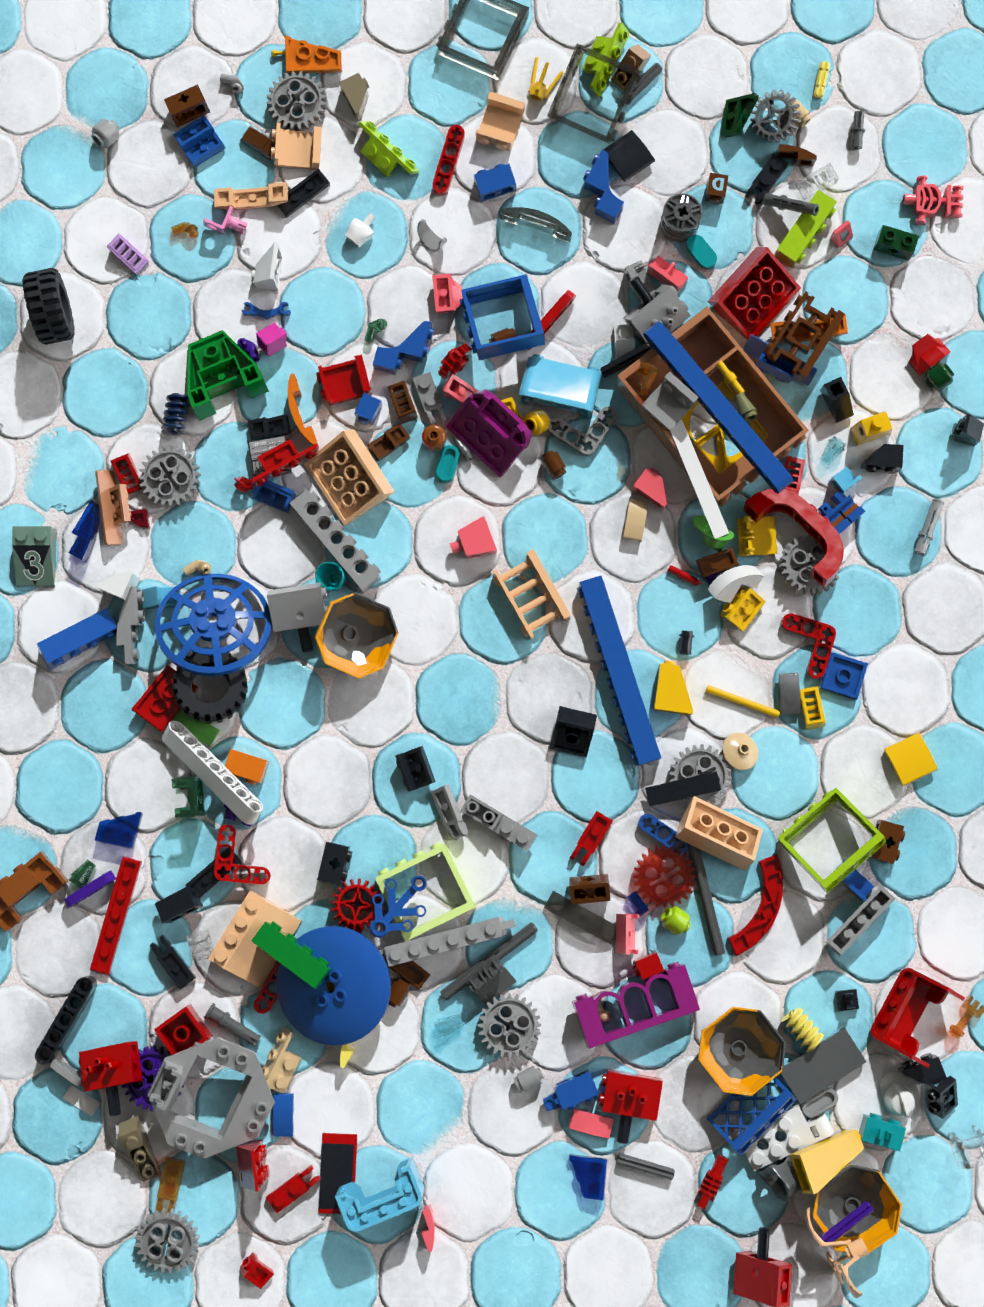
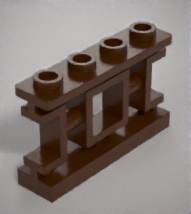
M805 291L803 296L798 295L794 302L796 306L794 311H788L784 318V321H786L784 327L779 326L774 334L777 337L774 343L769 342L764 350L767 353L764 359H769L772 363H775L780 356L794 364L795 367L791 374L798 376L797 379L802 382L806 379L845 315L840 310L836 312L832 307L827 315L812 307L811 303L815 297L809 296L807 291ZM803 302H806L807 304L803 310L811 314L808 321L799 316L796 322H793L792 320ZM830 317L833 318L822 338L818 337L822 329L814 325L817 319L827 323ZM798 325L815 334L808 346L791 337ZM784 333L788 334L784 342L792 346L789 352L779 348L776 354L772 353ZM813 349L814 351L803 369H799L803 361L795 357L797 351L799 350L807 355L809 350Z

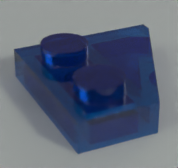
M136 812V814L100 821L95 841L134 849L143 813Z
M570 1154L569 1160L572 1162L583 1197L603 1201L605 1197L608 1159Z

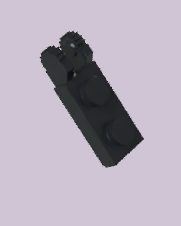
M773 153L752 182L745 197L749 198L755 189L759 190L761 193L754 202L758 205L765 194L769 193L789 163Z
M162 935L160 941L167 951L162 954L158 945L154 942L150 944V947L158 957L159 963L178 989L181 990L197 977L175 947H172L169 940Z

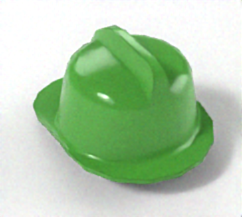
M699 515L693 519V524L702 533V542L707 547L720 552L723 551L728 540L734 538V533L728 529L729 534L715 539L705 515Z

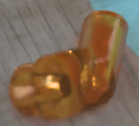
M188 222L171 227L174 236L184 232L189 233L190 238H195L199 235L197 226Z

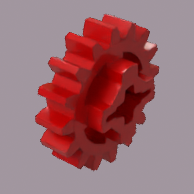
M465 343L458 348L451 349L444 359L441 360L442 366L438 374L444 380L449 377L450 373L454 375L459 374L470 361L468 357L472 352V348Z

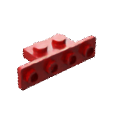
M289 439L259 455L257 459L265 472L250 479V485L252 487L255 485L259 487L267 482L266 479L272 476L276 478L283 474V470L286 468H295L300 464L301 460L305 458L309 460L315 457L319 449L318 445L315 444L298 453L293 442Z

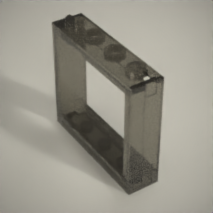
M459 0L458 4L455 3L452 8L451 14L453 15L451 19H447L443 36L440 35L436 45L438 47V55L499 81L529 17V7L513 0H479L516 16L495 64L491 66L448 47L470 1Z
M577 43L547 116L610 144L617 137L618 130L616 128L618 124H622L626 113L624 110L626 105H630L634 95L631 93L634 86L638 87L642 77L639 76L640 71ZM583 54L632 75L606 136L558 115Z

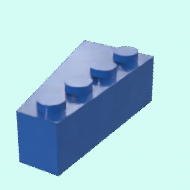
M105 608L37 643L38 652L48 670L52 671L70 659L79 656L84 651L96 647L101 641L105 639L110 640L115 637L117 625L108 609Z

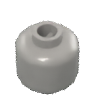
M102 119L92 127L91 137L99 147L107 148L119 139V127L113 120Z

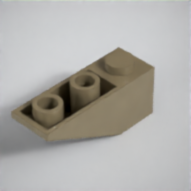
M136 1116L119 1123L118 1137L142 1181L144 1182L161 1175V1170L146 1130L139 1117Z

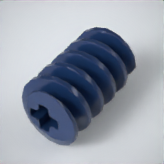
M172 393L166 396V400L169 402L165 403L167 410H164L163 414L167 417L162 419L165 424L161 426V429L170 434L184 435L180 432V429H186L181 422L187 421L182 415L188 414L183 408L189 407V404L185 403V400H189V398L184 394Z

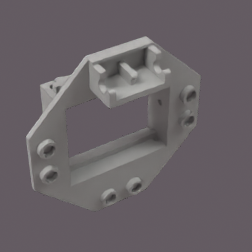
M220 1037L201 1044L195 1042L193 1047L165 1057L147 1095L167 1144L204 1159L258 1138L275 1103L255 1051ZM197 1055L246 1074L220 1130L171 1111Z

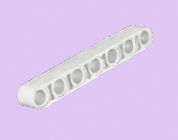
M170 721L162 735V741L241 821L249 825L254 824L263 810V804L182 723Z

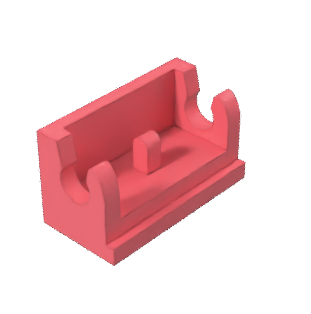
M616 914V953L625 955L639 953V950H635V918L639 919V914Z

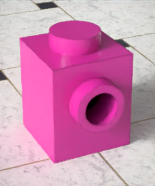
M275 322L256 333L257 345L268 357L287 346V334Z

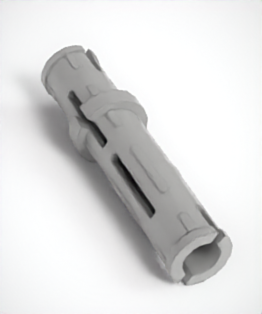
M935 498L932 500L922 531L918 533L919 539L914 553L922 556L926 555L929 543L934 538L933 532L944 501ZM935 512L932 523L930 524L932 515ZM927 530H929L925 542L923 543Z

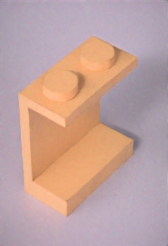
M489 92L487 107L480 128L476 130V140L483 145L491 144L499 150L505 151L507 149L511 151L525 112V102Z
M277 123L276 129H272V141H275V147H271V159H274V166L319 169L322 127L314 126V132L280 129V123Z

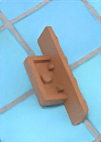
M97 470L95 474L105 545L123 544L121 525L131 522V511L129 510L128 503L129 495L126 484L115 486L113 471Z

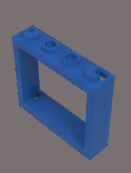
M527 274L461 290L463 299H459L461 309L466 311L463 313L465 324L469 323L470 327L467 328L469 339L473 338L474 342L471 343L473 354L477 353L478 360L545 345L543 328ZM523 292L534 333L481 345L470 304Z

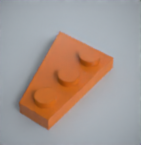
M285 35L287 74H292V71L295 74H299L300 71L302 73L342 72L341 51L322 45L316 46L309 44L308 41L295 40Z

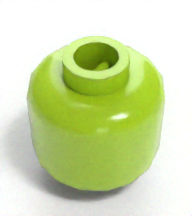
M677 906L666 908L661 915L662 926L674 935L686 933L690 928L689 914Z

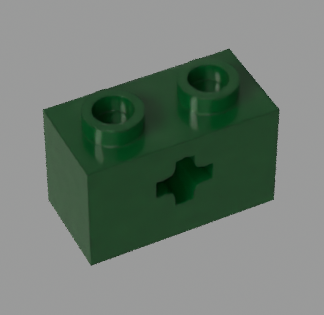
M882 225L877 234L873 250L909 261L914 254L919 235Z

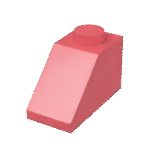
M646 467L632 489L661 510H664L667 501L663 478L656 469Z

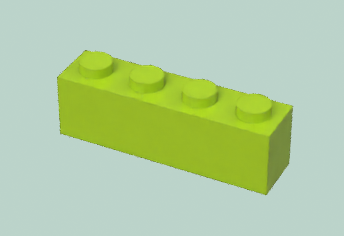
M819 189L809 202L819 205L818 214L813 216L802 213L774 254L775 257L792 268L796 263H801L806 255L803 253L805 249L812 247L816 241L814 238L816 233L821 234L826 226L825 220L827 218L831 219L837 210L834 208L837 201Z

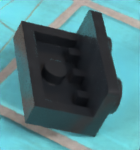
M423 746L395 755L397 767L401 771L403 784L408 792L436 782Z

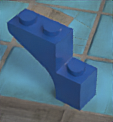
M602 149L599 155H595L591 171L587 170L583 177V181H585L584 189L598 195L594 203V207H596L595 215L615 224L623 210L624 201L618 199L610 190L608 153Z
M423 321L399 346L393 348L377 346L373 368L396 375L397 369L400 370L403 359L400 357L422 363L423 358L428 356V340H432L434 334L431 322Z

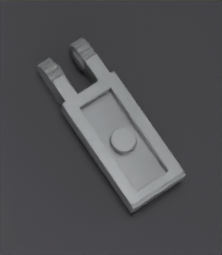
M428 372L412 378L430 424L436 425L431 412L437 410L441 421L446 422L447 420L442 409L443 405L431 373Z
M449 784L431 791L449 837L454 841L459 839L460 836L468 835L467 825L462 821L463 819Z

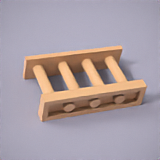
M534 549L527 552L528 558L525 559V562L501 575L496 569L493 571L494 577H492L497 588L501 586L523 625L520 627L525 637L529 636L530 640L534 638L532 631L557 617H562L563 621L571 617L570 612ZM528 568H534L537 573L535 578L509 592L504 581ZM538 584L544 585L546 589L544 595L518 608L513 598ZM547 601H553L555 605L554 611L529 625L527 624L523 614Z

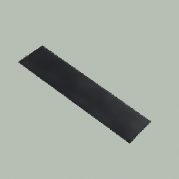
M717 771L646 787L645 790L650 807L720 791L721 786Z

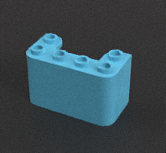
M413 1156L401 1161L398 1165L399 1179L395 1181V1186L366 1198L360 1185L355 1182L339 1187L335 1198L344 1222L350 1231L358 1232L420 1205L424 1193V1184Z

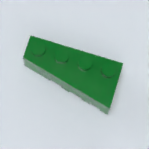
M265 921L251 941L314 989H318L331 971V968L328 966L329 962L321 956L319 958L312 954L314 951L305 944L303 946L300 945L295 936L289 932L286 934L276 922Z

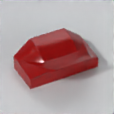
M926 334L912 345V356L908 363L921 376L951 352L939 338Z

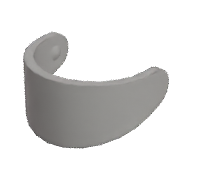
M424 219L419 221L417 232L421 242L433 252L438 251L447 242V238L443 237L441 239Z

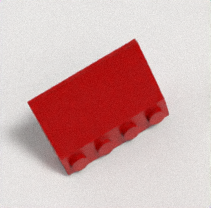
M756 247L707 302L719 316L748 340L751 334L758 337L801 287L768 247Z

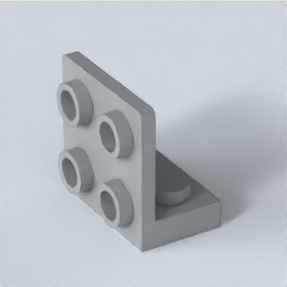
M669 372L658 388L642 403V407L670 431L696 404L699 397Z

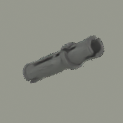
M766 193L763 199L764 205L778 207L782 211L787 209L816 216L819 212L818 204L791 199L786 195L777 196Z

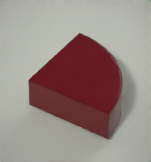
M147 509L131 511V520L134 524L141 528H150Z

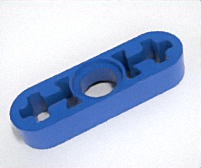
M644 814L639 818L638 825L641 830L675 853H684L688 849L689 844L684 841L682 843L684 848H679L678 850L676 849V844L672 841L670 845L667 844L672 838V834L676 835L677 832L651 814ZM651 818L650 823L656 826V823L660 824L655 829L654 834L651 833L653 828L650 826L643 827V819ZM666 828L669 836L666 839H660L658 836L659 829Z

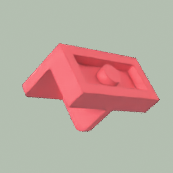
M659 255L653 263L648 265V274L664 285L673 286L677 292L680 291L689 278L675 268L676 263L674 261L670 264Z

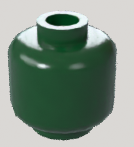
M937 363L926 372L927 380L925 383L931 390L935 388L937 391H942L953 382L954 373L946 363L944 365Z

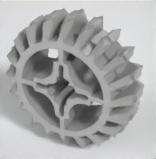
M772 90L771 95L768 92L765 93V99L759 97L761 103H756L755 107L757 110H752L751 112L755 114V117L750 120L756 122L752 128L758 129L756 135L762 134V140L768 138V142L772 143L775 139V142L779 143L782 138L786 141L787 134L793 136L791 129H798L795 122H801V119L796 118L797 115H801V111H796V109L800 105L798 103L794 104L796 98H790V93L787 92L784 95V91L779 90L777 94L776 90ZM780 100L784 102L787 108L778 109L777 105H774V101ZM767 107L768 114L763 118L764 110ZM775 113H779V116H777V120L773 119V117H775ZM789 115V120L785 126L784 119ZM773 123L778 132H770L765 125Z

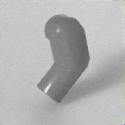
M221 73L220 83L230 84L235 94L243 92L244 85L238 76Z

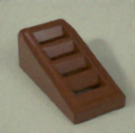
M405 380L388 386L400 423L404 424L417 419L418 416ZM404 389V392L394 395V392ZM406 396H407V398H405V399L396 401L397 399H400V398H403V397H406ZM409 404L408 406L399 409L400 406Z

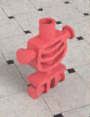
M922 175L916 178L919 185L914 190V194L903 195L902 204L914 206V215H918L915 223L918 225H926L927 221L925 218L934 216L940 205H945L944 218H948L950 214L955 219L963 217L961 213L963 203H959V201L963 200V195H961L963 186L961 185L952 187L954 194H951V185H947L945 197L941 198L938 186L927 184V175ZM932 204H935V209L930 210Z

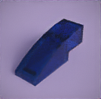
M92 500L72 531L78 537L69 551L71 555L85 563L92 553L99 527V505Z

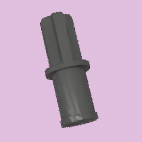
M863 111L854 112L853 128L850 129L852 133L850 149L860 150L863 147V133H865L863 128Z

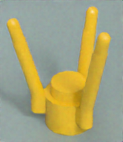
M535 57L528 92L532 99L543 101V98H548L549 93L563 75V71L556 76L548 89H546L543 80L549 62L545 63L540 79L535 83L539 59Z

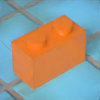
M230 749L225 767L237 779L240 776L246 778L245 782L257 785V782L263 783L270 761Z

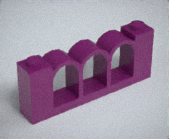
M678 961L667 965L668 968L664 969V974H655L645 979L643 985L636 982H626L621 985L617 994L606 990L600 991L594 997L591 995L587 996V993L576 996V1000L572 1001L586 1047L590 1049L699 1011L700 1007L685 964H679ZM663 978L669 986L675 1008L656 1014L649 987L653 980ZM638 987L643 993L650 1016L630 1023L623 997L627 989ZM612 996L618 1004L624 1025L604 1032L597 1006L601 998Z

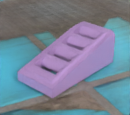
M120 233L107 245L109 251L136 275L149 262ZM128 247L129 249L123 255H121V253ZM134 252L135 254L127 261L126 259ZM138 258H140L141 260L135 266H133L132 264Z

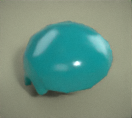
M323 562L317 567L315 572L316 583L321 582L322 587L326 588L327 591H337L345 583V570L335 562Z

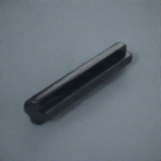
M645 343L601 367L602 375L608 377L634 363L650 351L652 347L649 343Z

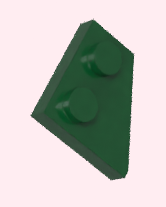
M752 93L726 100L721 136L728 138L741 134L759 99V95Z

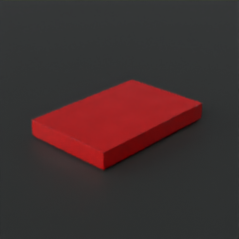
M168 664L131 709L161 733L165 731L169 722L181 710L172 689V678L176 670ZM192 683V691L195 693L198 687Z

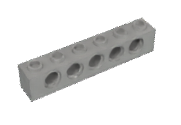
M306 489L290 502V505L364 593L381 579L379 575L381 571L374 563L371 565L366 560L369 557L363 549L358 550L355 544L357 542L350 534L346 536L343 532L345 528L339 520L334 521L330 517L333 513L326 505L324 507L320 505L319 501L321 499L314 491L310 493ZM311 507L318 508L315 515L308 514ZM328 521L330 522L329 528L321 529V523ZM334 536H341L342 541L339 544L332 543ZM347 550L354 551L353 557L349 559L344 557V553ZM360 564L366 566V570L363 573L356 572V568Z

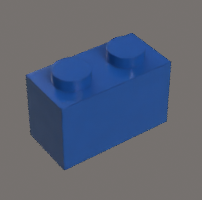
M510 163L506 165L499 164L490 170L482 169L474 174V182L481 202L516 191V182Z

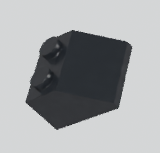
M559 706L549 749L587 758L597 715Z

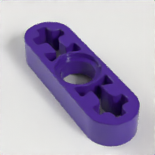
M112 870L108 871L66 897L63 902L69 909L115 881L116 877Z

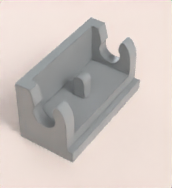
M642 260L625 267L624 274L629 282L632 278L638 276L650 294L656 290ZM635 293L637 299H638L639 302L641 303L642 301L640 300V298H639V297L637 296V294Z

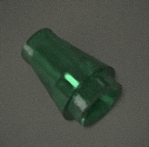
M87 859L70 874L69 881L81 889L84 885H87L96 865Z

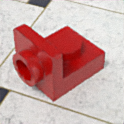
M254 1252L249 1257H246L240 1266L243 1277L260 1289L274 1275L273 1270L258 1260Z

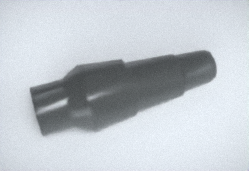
M455 436L453 440L459 453L467 462L471 461L473 457L470 450Z

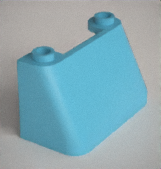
M533 354L532 357H528L518 394V403L527 405L528 402L533 401L534 405L537 403L573 411V414H577L579 411L580 414H583L582 418L591 420L602 374L595 367H588L587 369L544 359L541 355Z

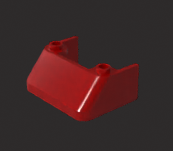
M905 968L898 975L872 1024L871 1035L929 1068L930 1064L916 1057L919 1050V1042L911 1036L929 1001L934 1004H941L948 994L964 1001L965 997L912 968Z

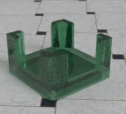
M196 776L171 779L172 788L188 789L187 797L190 803V807L175 808V818L205 816L202 780Z

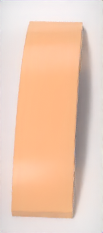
M287 182L268 184V187L234 190L232 187L214 189V207L218 209H229L230 206L233 207V210L258 209L288 202Z

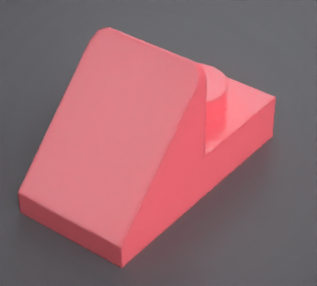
M450 373L442 390L446 398L455 399L461 404L469 396L478 392L477 389L453 373Z

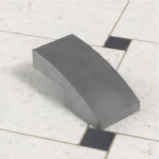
M798 672L779 673L780 714H800Z

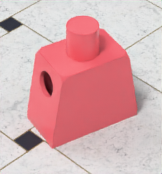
M484 516L458 530L457 533L460 540L449 543L453 554L464 551L467 558L497 553V548Z

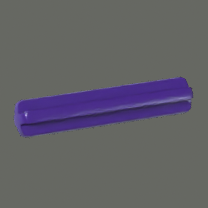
M865 1201L821 1235V1239L824 1242H835L874 1211L873 1207L869 1202Z

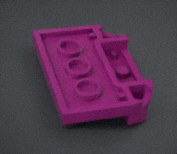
M486 389L469 396L446 425V428L499 478L504 476L522 451L528 447L532 437V432L528 429L527 425L496 395Z

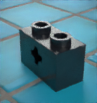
M326 842L317 880L342 885V881L346 882L348 870H345L347 862L350 863L353 851H350V846ZM336 858H338L340 866L334 869V865L331 864V861H335Z

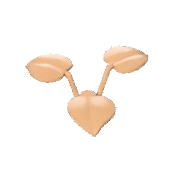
M810 1208L806 1210L807 1226L819 1246L847 1245L844 1248L846 1255L833 1261L829 1251L825 1253L833 1273L840 1284H844L841 1277L842 1274L853 1297H860L863 1293L851 1282L848 1276V1267L859 1260L860 1257L869 1254L863 1239L859 1238L853 1242L850 1239L846 1241L823 1242L812 1227ZM849 1258L850 1261L843 1266L841 1263L840 1268L837 1266L838 1263Z

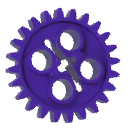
M156 1045L151 1046V1049L146 1046L143 1048V1051L139 1049L141 1071L144 1072L142 1073L143 1086H140L137 1082L122 1085V1088H128L125 1095L131 1094L132 1096L129 1101H137L135 1107L143 1104V1110L149 1107L150 1111H154L147 1095L153 1083L151 1075H154L155 1079L164 1058L170 1056L168 1050L164 1053L163 1046L159 1047L158 1050ZM147 1060L153 1063L152 1069L148 1068Z

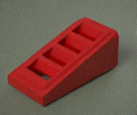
M130 453L110 460L120 484L128 485L136 481V486L127 488L128 495L143 489L140 487L141 480L138 479L139 475ZM127 461L128 464L119 467L118 463ZM130 468L131 471L124 474L121 473L122 470ZM133 475L134 478L124 481L125 477Z
M786 456L784 465L787 471L788 469L798 471V474L790 473L792 477L797 478L796 481L791 483L795 485V488L789 486L785 488V490L792 491L798 495L805 466L804 459ZM789 463L800 464V467L791 466Z

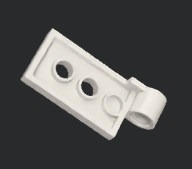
M795 1105L787 1109L745 1154L753 1170L756 1171L831 1136L834 1130L825 1113L806 1121L799 1105ZM783 1131L786 1133V1138L779 1141L775 1138V1133ZM760 1139H765L769 1145L767 1148L761 1149L757 1146V1142Z

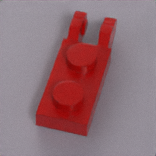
M596 811L576 843L577 846L570 858L574 860L581 847L586 849L587 853L583 856L580 865L584 866L590 855L595 852L613 820Z
M312 1165L302 1172L295 1174L266 1196L267 1201L277 1214L321 1180L319 1175H317L308 1183L304 1181L303 1177L314 1169Z

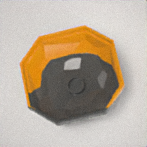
M353 592L329 603L315 635V641L324 664L360 679L384 668L399 632L390 607L362 594Z
M732 1006L701 1031L698 1060L723 1092L752 1096L783 1071L786 1042L761 1010Z
M849 1164L816 1193L812 1216L825 1233L865 1201L869 1202L874 1211L835 1242L848 1239L853 1242L862 1238L870 1253L897 1234L902 1204L879 1170ZM847 1245L833 1246L836 1251L846 1253L844 1248Z

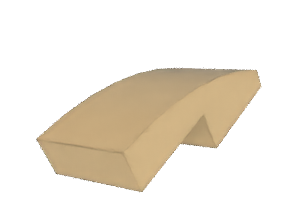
M629 500L623 539L642 542L649 502Z

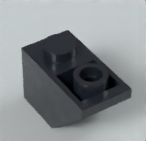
M841 377L822 386L820 392L836 424L854 415L850 394Z
M966 414L953 426V441L976 446L981 440L984 423L971 414Z
M882 445L861 464L860 469H866V472L884 470L887 474H895L896 471L898 472L903 467L904 445Z
M931 1053L920 1056L921 1060L930 1064L929 1068L916 1061L913 1062V1060L903 1062L902 1067L898 1068V1071L903 1075L923 1084L928 1081L934 1085L947 1078L939 1057Z

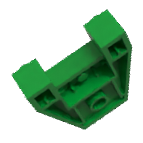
M223 330L188 344L187 395L199 421L217 414L211 399L241 386H246L251 398L269 392L258 365Z

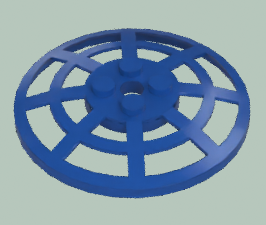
M219 573L195 576L175 586L162 600L155 617L157 642L168 660L187 672L204 676H220L233 673L252 663L266 647L272 629L269 605L259 590L241 578ZM212 579L230 580L241 584V586L233 589L222 585H212ZM204 580L205 586L193 589L184 596L177 593L187 585ZM248 589L253 591L260 599L264 611H253L249 601L242 594ZM213 590H221L231 594L223 600L214 598ZM203 591L206 593V599L198 603L189 599L197 593ZM238 598L244 604L247 611H235L231 604ZM169 599L177 601L172 621L160 625L165 604ZM183 605L192 609L188 618L178 619L179 611ZM210 617L218 618V620L213 623L208 621ZM236 619H248L243 634L235 628ZM254 619H265L264 633L256 645L248 639L253 628ZM190 625L193 634L188 641L181 634L179 627ZM173 629L177 640L183 645L178 655H175L166 645L161 632ZM229 635L237 639L230 645L220 648V640L227 638ZM199 639L212 642L213 649L195 646ZM242 644L251 651L236 662L228 665L222 664L221 654L231 652ZM189 651L201 655L214 656L215 667L198 666L188 663L184 659Z

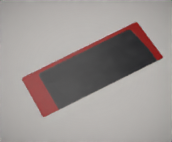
M322 1134L319 1213L341 1214L335 1195L340 1186L355 1182L357 1134Z

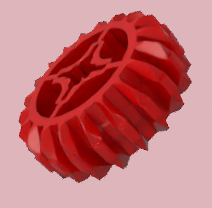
M350 879L351 886H347V883L343 882L345 889L342 890L340 887H337L336 889L340 894L333 893L332 897L337 899V901L330 902L331 905L336 906L331 909V913H338L333 918L334 920L341 918L338 923L339 926L345 922V928H349L352 925V930L356 931V926H359L362 932L364 931V924L370 929L369 921L375 919L374 904L364 902L361 899V891L366 892L371 899L375 894H380V891L372 892L375 889V885L367 888L369 884L367 880L364 882V885H361V879H358L357 885H354L353 879ZM355 890L353 899L342 901L348 892ZM358 896L359 904L362 903L363 906L358 907L357 914L355 915L354 906L351 907V905L355 904ZM375 897L374 901L376 903H381L382 898ZM340 907L348 908L353 912L352 920L343 915ZM372 910L368 917L358 921L361 911Z

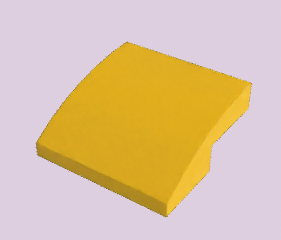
M920 733L914 734L884 749L886 756L894 767L893 771L902 786L938 770Z

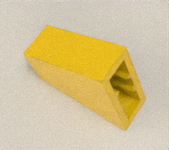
M665 660L664 663L659 664L653 710L692 715L693 707L679 665H675L674 661Z

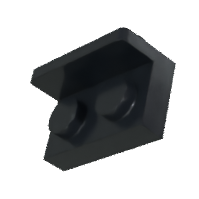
M949 1076L939 1082L937 1087L928 1081L925 1083L927 1109L933 1115L943 1119L958 1106L956 1079Z

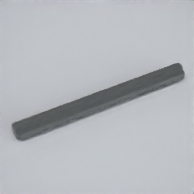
M689 844L688 850L714 955H722L725 953V948L701 851Z
M530 922L442 989L440 993L443 998L448 1000L468 984L463 978L494 954L501 960L538 931L535 924Z

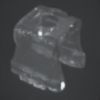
M978 1125L972 1126L975 1135L972 1138L961 1140L954 1132L948 1134L953 1157L961 1169H972L984 1165V1133H982ZM974 1146L979 1147L981 1153L979 1157L972 1156L971 1150Z

